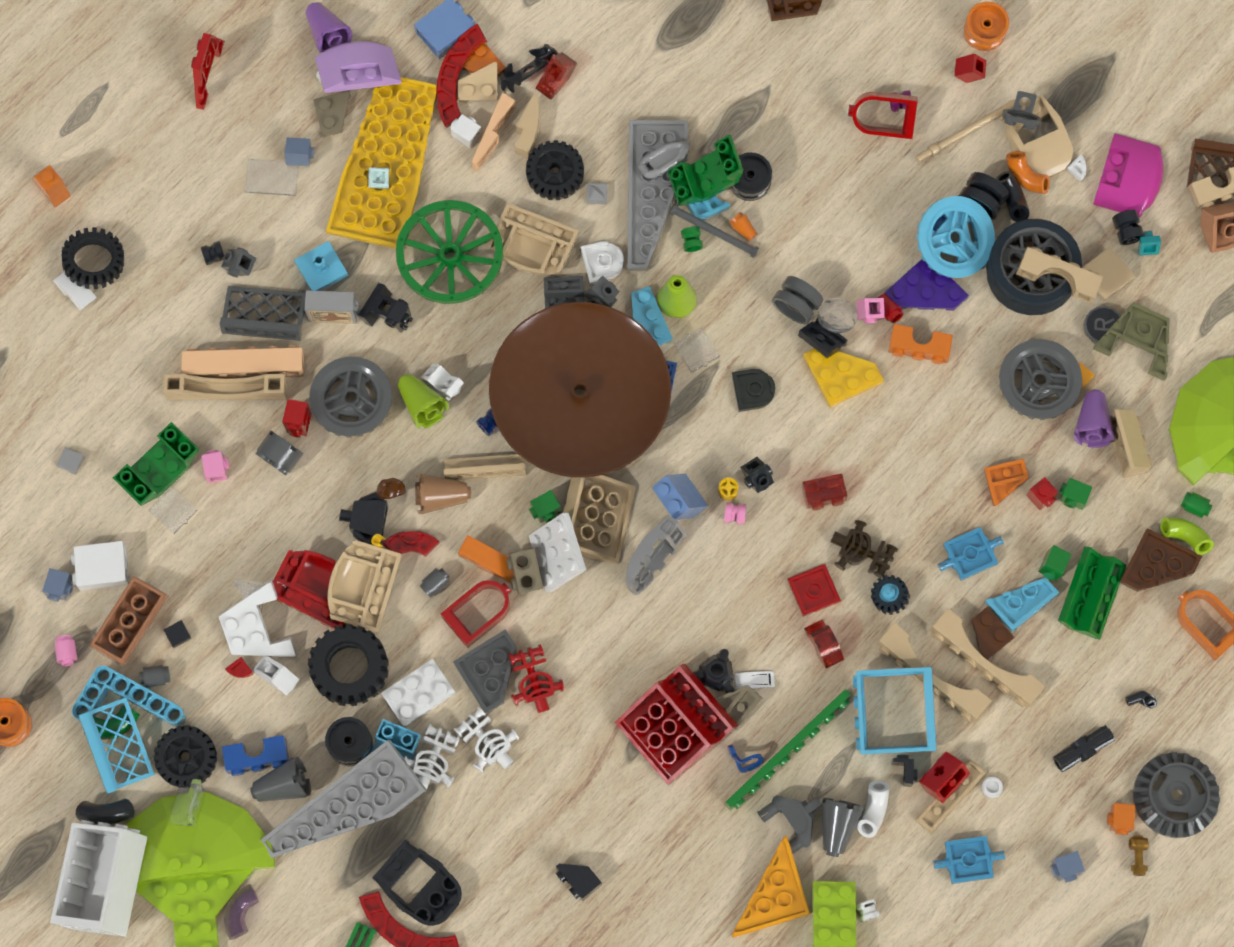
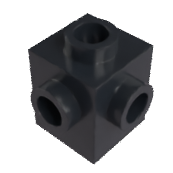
M758 457L740 467L745 476L743 479L745 485L749 489H754L757 493L766 490L774 483L771 476L773 474L772 469Z

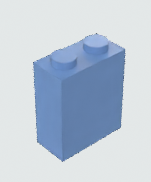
M445 0L414 24L416 34L439 60L448 53L449 49L454 46L463 33L476 24L470 15H466L463 12L464 9L458 1Z
M686 473L666 475L652 486L660 501L675 520L694 518L708 507Z

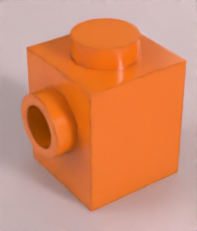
M1114 803L1111 805V812L1107 814V825H1110V831H1115L1116 835H1128V833L1134 830L1135 805Z

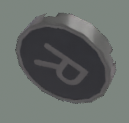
M1100 306L1090 310L1083 324L1085 335L1096 344L1121 316L1120 313L1107 306Z

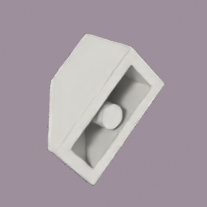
M263 656L252 670L286 696L295 688L300 680L285 666L268 656Z

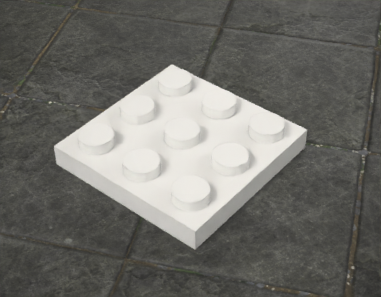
M569 513L560 514L529 535L532 548H535L539 571L546 593L553 592L586 571Z

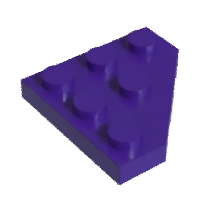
M922 259L884 293L902 309L918 308L919 310L946 309L954 311L969 297L952 278L937 274Z

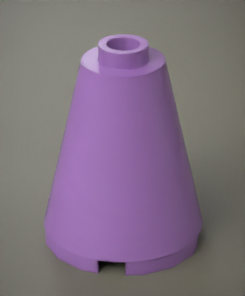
M316 2L311 3L307 7L305 14L319 52H323L338 44L351 42L353 35L350 27L324 5Z
M1097 389L1086 393L1074 431V440L1082 445V442L1087 443L1090 448L1105 447L1110 445L1111 440H1115L1106 395Z

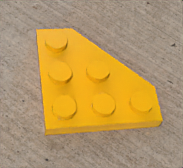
M816 349L803 354L830 408L884 383L883 377L873 362L839 351L828 359Z

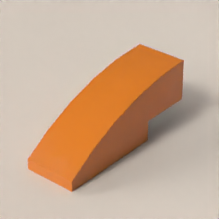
M467 535L458 552L459 557L511 584V578L514 577L512 570H508L506 562L508 557Z

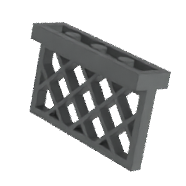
M228 286L223 316L220 319L222 334L301 341L306 293ZM232 293H240L243 296L237 302L231 299ZM254 295H260L263 299L254 304L249 298ZM276 296L280 297L283 301L273 306L269 300ZM294 298L301 299V304L295 308L289 303ZM247 300L252 307L242 312L238 306ZM267 303L271 309L262 314L258 307ZM286 304L291 311L282 316L278 309ZM233 309L240 313L236 318H227L228 313ZM255 310L259 317L255 320H249L247 315ZM275 312L279 319L275 322L268 321L266 317ZM295 314L298 318V323L291 324L286 319Z

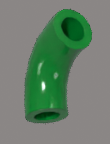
M121 706L116 716L123 718L126 712L125 706ZM131 710L136 722L140 714ZM127 715L125 720L130 722V719ZM93 716L95 723L103 726L105 720ZM114 717L110 718L106 728L116 732L121 720ZM124 722L119 733L125 734L132 728V725ZM96 726L98 732L100 733L101 728ZM104 729L100 738L101 740L113 739L115 734Z

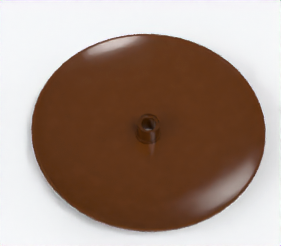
M572 302L554 305L531 315L507 336L499 348L491 368L489 399L494 420L502 436L510 447L527 462L544 471L560 476L575 478L596 477L629 465L639 458L656 440L663 428L670 408L671 379L663 352L655 339L640 323L612 307L589 302ZM581 388L585 390V393L577 395L575 390Z

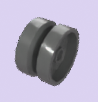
M787 276L782 283L783 290L776 292L772 298V303L786 317L799 324L806 325L814 315L812 310H818L824 299L809 283L794 276Z

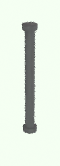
M674 204L670 212L672 216L675 214L751 254L750 257L752 258L755 257L759 247H753L680 209L677 204Z

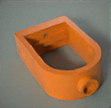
M1186 590L1178 598L1181 602L1177 610L1179 623L1216 661L1234 644V614L1211 592L1196 590L1189 593ZM1195 598L1207 601L1233 629L1216 645H1213L1187 618L1185 613L1187 601Z

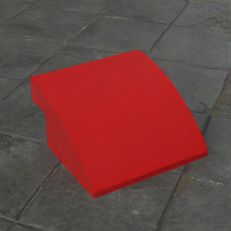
M686 664L679 665L666 679L656 682L614 722L667 785H670L738 727L737 723Z

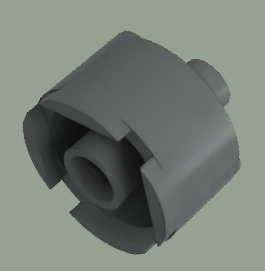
M270 430L255 454L284 475H287L292 471L304 453Z

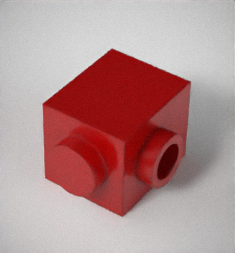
M976 54L956 58L954 77L965 83L985 79L987 60Z
M1044 477L1029 489L1026 496L1041 510L1045 506L1047 508L1050 507L1057 500L1055 497L1058 491Z

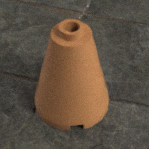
M426 474L416 475V478H420L419 482H415L416 505H420L421 509L417 510L418 514H426L467 503L468 499H471V487H467L466 482Z

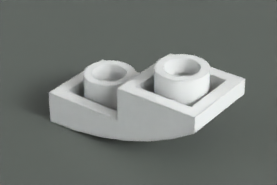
M65 272L53 280L64 296L68 295L79 311L97 298L90 289H85V284L79 287L76 281L72 283L70 276L67 277Z

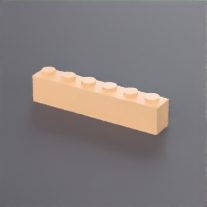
M290 345L287 348L268 346L267 349H259L254 346L247 349L229 347L227 350L208 348L206 351L191 348L187 351H182L181 374L219 379L248 378L263 374H285L286 377L304 376V352L302 347L299 348L296 345Z

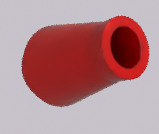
M886 294L878 297L884 298V316L886 321H890L893 324L903 317V309Z

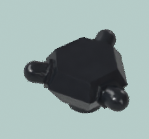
M722 649L717 655L713 654L699 665L698 671L693 672L704 686L717 691L725 690L726 693L735 691L732 685L734 680L732 662L729 661V651L727 649Z

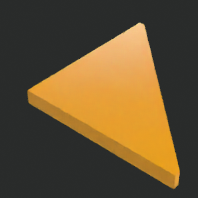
M783 836L732 932L733 938L810 914L787 836Z

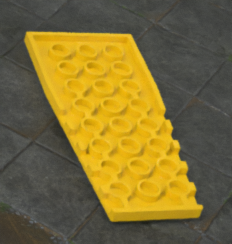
M400 77L401 84L374 88L371 102L366 109L365 118L360 125L359 134L355 138L351 155L347 159L340 178L326 228L327 234L396 249L398 235L405 222L413 215L418 197L437 93V86L435 84ZM369 167L389 168L388 189L368 188Z

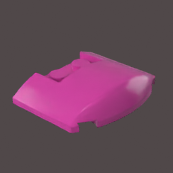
M1114 133L1093 205L1117 212L1137 210L1138 216H1142V212L1154 202L1162 183L1164 164L1160 146Z

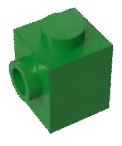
M1069 478L1068 482H1063L1059 494L1062 495L1060 501L1064 502L1063 504L1066 507L1072 509L1076 507L1083 510L1092 486Z
M552 490L530 501L531 508H529V512L533 519L538 518L540 523L544 521L546 523L556 518V514L562 512L561 506Z
M1053 545L1046 552L1038 572L1049 580L1057 581L1064 574L1072 554Z

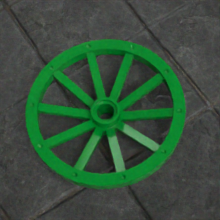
M456 200L434 202L416 211L403 225L396 242L398 269L405 283L416 294L429 301L441 304H456L469 301L486 291L496 279L503 261L502 238L494 221L480 208ZM450 210L470 214L469 219L454 243H452ZM444 211L445 244L425 220V217ZM476 218L479 219L490 233L460 247ZM420 222L440 249L407 238L412 229ZM492 239L494 241V259L463 254ZM405 245L437 256L406 265L404 259ZM449 252L455 254V256L452 258L445 257V255ZM460 261L492 266L488 274L480 282ZM440 263L423 286L409 273L411 270ZM448 267L449 294L428 290L442 271ZM454 267H457L474 287L460 293H455Z

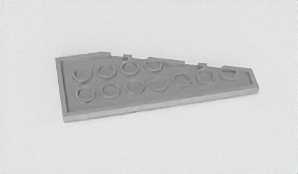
M629 120L628 271L648 270L675 196L668 172L655 178H645L638 169V164L644 156L664 144L675 141L688 142V120ZM688 153L681 162L687 163Z
M389 739L272 830L261 841L272 858L392 817L427 791V789ZM267 840L271 843L273 851L267 845Z

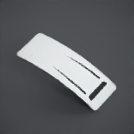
M773 671L735 674L736 689L745 685H749L751 688L775 687Z

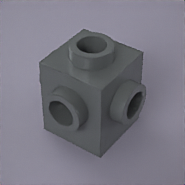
M240 247L228 249L223 257L224 261L221 267L227 270V274L236 278L238 276H249L256 257Z
M602 275L584 295L591 303L612 307L616 303L617 299L615 297L620 291Z

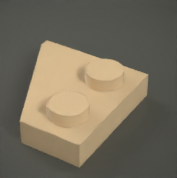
M494 62L458 80V100H498V63Z

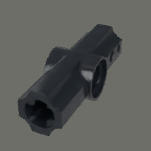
M1105 725L1092 734L1079 738L1070 747L1053 756L1055 765L1063 773L1077 763L1088 760L1097 754V751L1115 741L1113 733Z

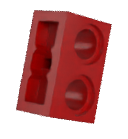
M287 399L282 422L290 436L296 438L307 436L312 416L308 403Z

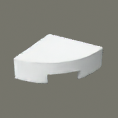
M1080 155L1066 169L1080 183L1083 181L1087 169L1084 157Z

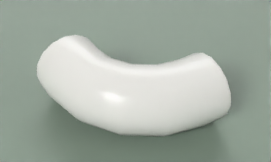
M873 781L869 784L866 807L857 825L859 833L864 837H874L882 825L889 798V784L886 782Z

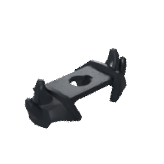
M544 44L542 48L529 50L528 52L535 56V60L517 72H513L512 63H509L504 73L499 74L502 91H505L507 86L509 91L514 93V84L520 86L521 82L545 66H550V63L555 66L556 61L553 54L558 56L557 50L550 47L549 44ZM534 68L532 71L526 72L528 69Z

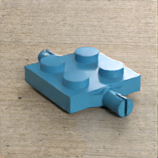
M981 527L949 540L943 543L948 554V560L938 563V568L942 572L952 567L960 581L998 565L993 548L1004 544L1003 539L999 536L989 540L984 535Z
M987 836L944 842L946 850L945 859L933 860L934 869L947 867L950 873L951 884L994 878L992 870L993 861L1005 859L1004 850L991 852Z

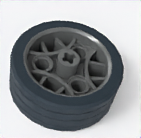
M1025 219L1015 222L1001 232L992 246L986 267L987 281L990 289L999 302L1014 312L1025 315H1043L1053 312L1061 307L1072 295V289L1065 278L1050 277L1051 273L1040 276L1034 282L1017 275L1016 272L1020 263H1012L1010 259L1017 258L1021 262L1027 249L1024 248L1023 242H1033L1034 247L1042 250V253L1050 252L1052 255L1060 257L1062 261L1067 263L1074 262L1082 268V258L1078 244L1068 231L1051 221ZM1015 276L1022 284L1016 286L1010 280ZM1034 283H1040L1043 288H1036Z

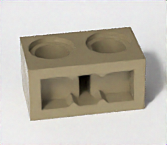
M535 548L508 553L509 558L506 559L508 570L513 572L514 578H511L513 590H517L518 594L543 589ZM519 556H525L527 559L526 565L523 567L517 565L516 561ZM524 576L531 578V583L527 587H523L521 584V579Z

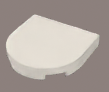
M607 241L580 246L590 285L594 284L602 275L607 280H612L621 273L624 266V256L619 247Z

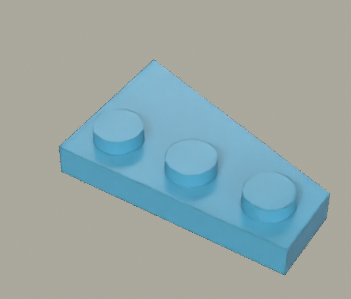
M650 286L631 293L633 319L651 334L659 346L672 341L673 338Z

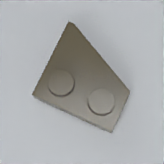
M350 90L313 99L323 137L342 133L348 102L351 98Z

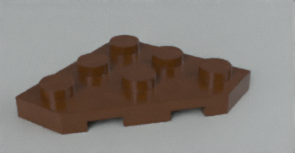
M1147 528L1119 583L1139 592L1192 576L1202 555H1198L1196 552Z

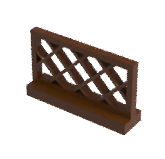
M1195 138L1191 147L1192 153L1186 187L1192 183L1193 175L1198 171L1204 178L1208 177L1202 168L1211 163L1217 172L1210 176V178L1212 179L1219 174L1225 182L1219 188H1224L1228 184V180L1222 171L1229 166L1231 168L1234 167V160H1229V158L1234 159V144ZM1196 153L1204 154L1208 159L1201 167L1195 160ZM1217 157H1223L1228 164L1219 169L1213 160Z

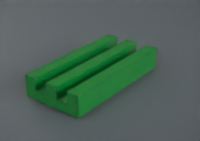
M357 922L346 947L352 946L359 929L363 930L355 947L361 946L366 932H369L370 935L364 947H370L377 931Z

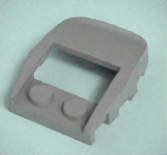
M670 515L644 537L630 559L626 572V584L629 591L634 595L640 594L654 580V572L657 569L661 571L666 564L663 562L669 553L673 555L678 548L677 545L683 537L687 536L679 522ZM658 540H661L662 542L655 549H653V546L658 542Z

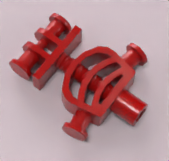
M541 644L533 649L528 647L526 653L519 650L517 654H508L512 666L519 661L522 664L512 668L513 672L524 668L528 671V675L518 684L520 693L515 696L511 695L515 706H518V703L523 700L525 703L534 701L538 713L550 710L546 697L554 695L555 690L563 692L564 684L562 679L559 682H553L552 677L548 673L535 671L534 665L547 662L546 658L535 660V656H544ZM526 657H529L530 663L526 662ZM537 675L544 676L547 681H538ZM529 678L530 684L523 688L524 682ZM540 684L548 685V688H541ZM532 687L533 691L527 695L526 692Z

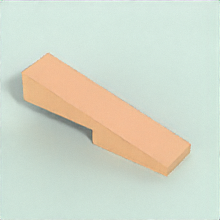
M503 92L473 157L472 168L476 172L498 145L499 135L497 132L516 109L515 100Z

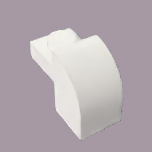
M434 363L421 376V379L447 401H450L453 396L460 392L464 383L459 377L451 376L441 365Z

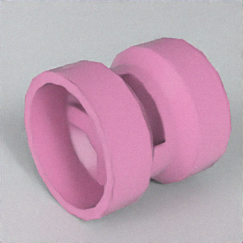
M726 502L724 522L730 523L735 521L738 524H744L746 504L734 505L733 503Z

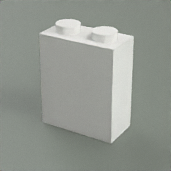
M123 541L74 547V553H71L72 565H75V573L72 574L73 584L80 591L129 584L127 552Z

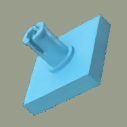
M329 241L294 259L311 291H321L348 276L346 269Z

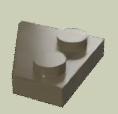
M745 685L716 700L737 723L738 727L735 730H738L764 698L749 685Z

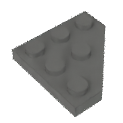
M506 629L453 661L485 714L503 704L512 665L508 654L514 655L517 647Z

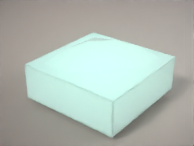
M369 167L368 188L388 189L389 168Z

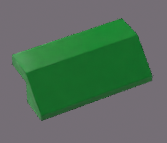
M1084 546L1058 622L1070 630L1100 640L1126 565L1116 557L1103 556L1093 548Z

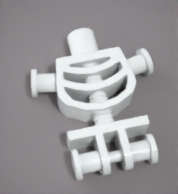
M477 707V711L473 715H468L469 721L465 722L462 720V724L453 730L460 738L463 737L462 735L467 730L470 732L463 738L465 743H468L475 735L479 738L475 746V752L480 759L476 764L472 765L479 772L483 773L482 769L486 764L492 766L495 762H498L506 770L514 763L513 759L506 752L511 749L510 742L515 739L519 740V737L514 729H511L512 732L506 736L498 729L486 733L483 732L482 729L491 720L487 716L479 723L478 720L483 716L486 717V714ZM473 722L476 725L474 729L470 727ZM492 735H499L493 739L489 738ZM484 743L485 746L482 750V753H480L479 748L481 744ZM488 749H489L490 752H489L488 757L486 758L485 755H486V753H487V751H488Z
M429 723L424 735L430 734L434 738L431 739L424 736L421 741L433 746L432 751H420L413 760L407 759V756H404V760L412 768L426 789L430 782L438 784L440 781L445 783L448 788L455 777H449L445 774L448 769V762L439 753L440 750L453 754L460 736L450 735L451 732L449 731L446 734L441 733L442 728H434ZM439 737L443 738L442 743L438 742ZM447 742L452 744L454 748L447 746ZM421 755L430 756L429 759H419ZM436 759L439 760V762L442 764V767L438 763H436ZM419 763L426 764V766H417V765H418Z

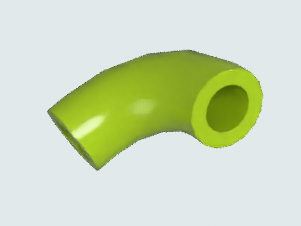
M1164 517L1161 520L1160 531L1164 537L1178 538L1187 542L1198 555L1207 554L1213 549L1214 542L1211 537L1196 524L1174 517Z

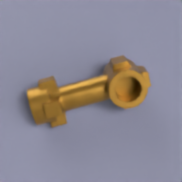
M1134 835L1129 838L1128 843L1129 849L1134 850L1135 865H1131V871H1133L1134 876H1145L1148 866L1143 865V850L1148 849V838Z

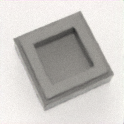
M65 447L57 467L76 475L85 457Z

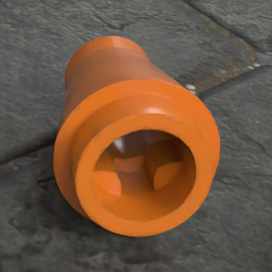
M740 212L729 222L732 225L731 228L744 236L748 241H751L758 234L746 214L743 215Z

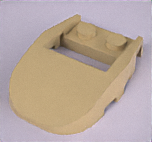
M1041 95L1035 101L1032 114L1039 116L1041 119L1050 116L1057 130L1026 144H1023L1017 133V130L1023 128L1024 124L1016 122L1015 125H1008L1005 123V134L1012 146V152H1025L1027 164L1031 170L1052 177L1065 171L1071 164L1073 148L1061 117ZM1031 101L1021 105V109L1025 110V108L1030 105Z

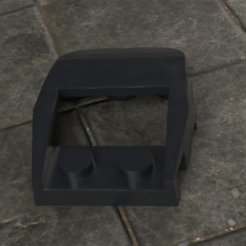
M406 839L372 877L402 912L428 926L439 925L446 921L456 910L462 897L458 881L447 871L444 865L422 849H417L409 844V841ZM420 858L436 873L408 904L391 889L413 863Z

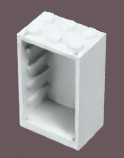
M81 820V824L72 823L50 923L77 931L126 937L147 836L139 834L140 830L131 829L120 824H115L114 827L108 823L98 822V825H96L94 822Z

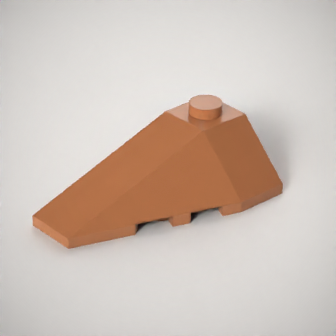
M1234 203L1201 208V229L1212 253L1234 247Z

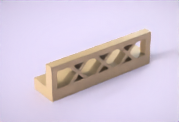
M518 454L444 459V477L451 480L526 475L525 459Z

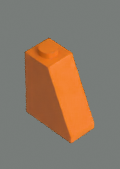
M48 165L31 178L55 208L71 196L63 180L51 165Z

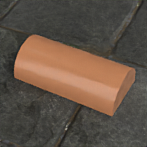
M133 576L89 646L115 663L125 666L169 596Z

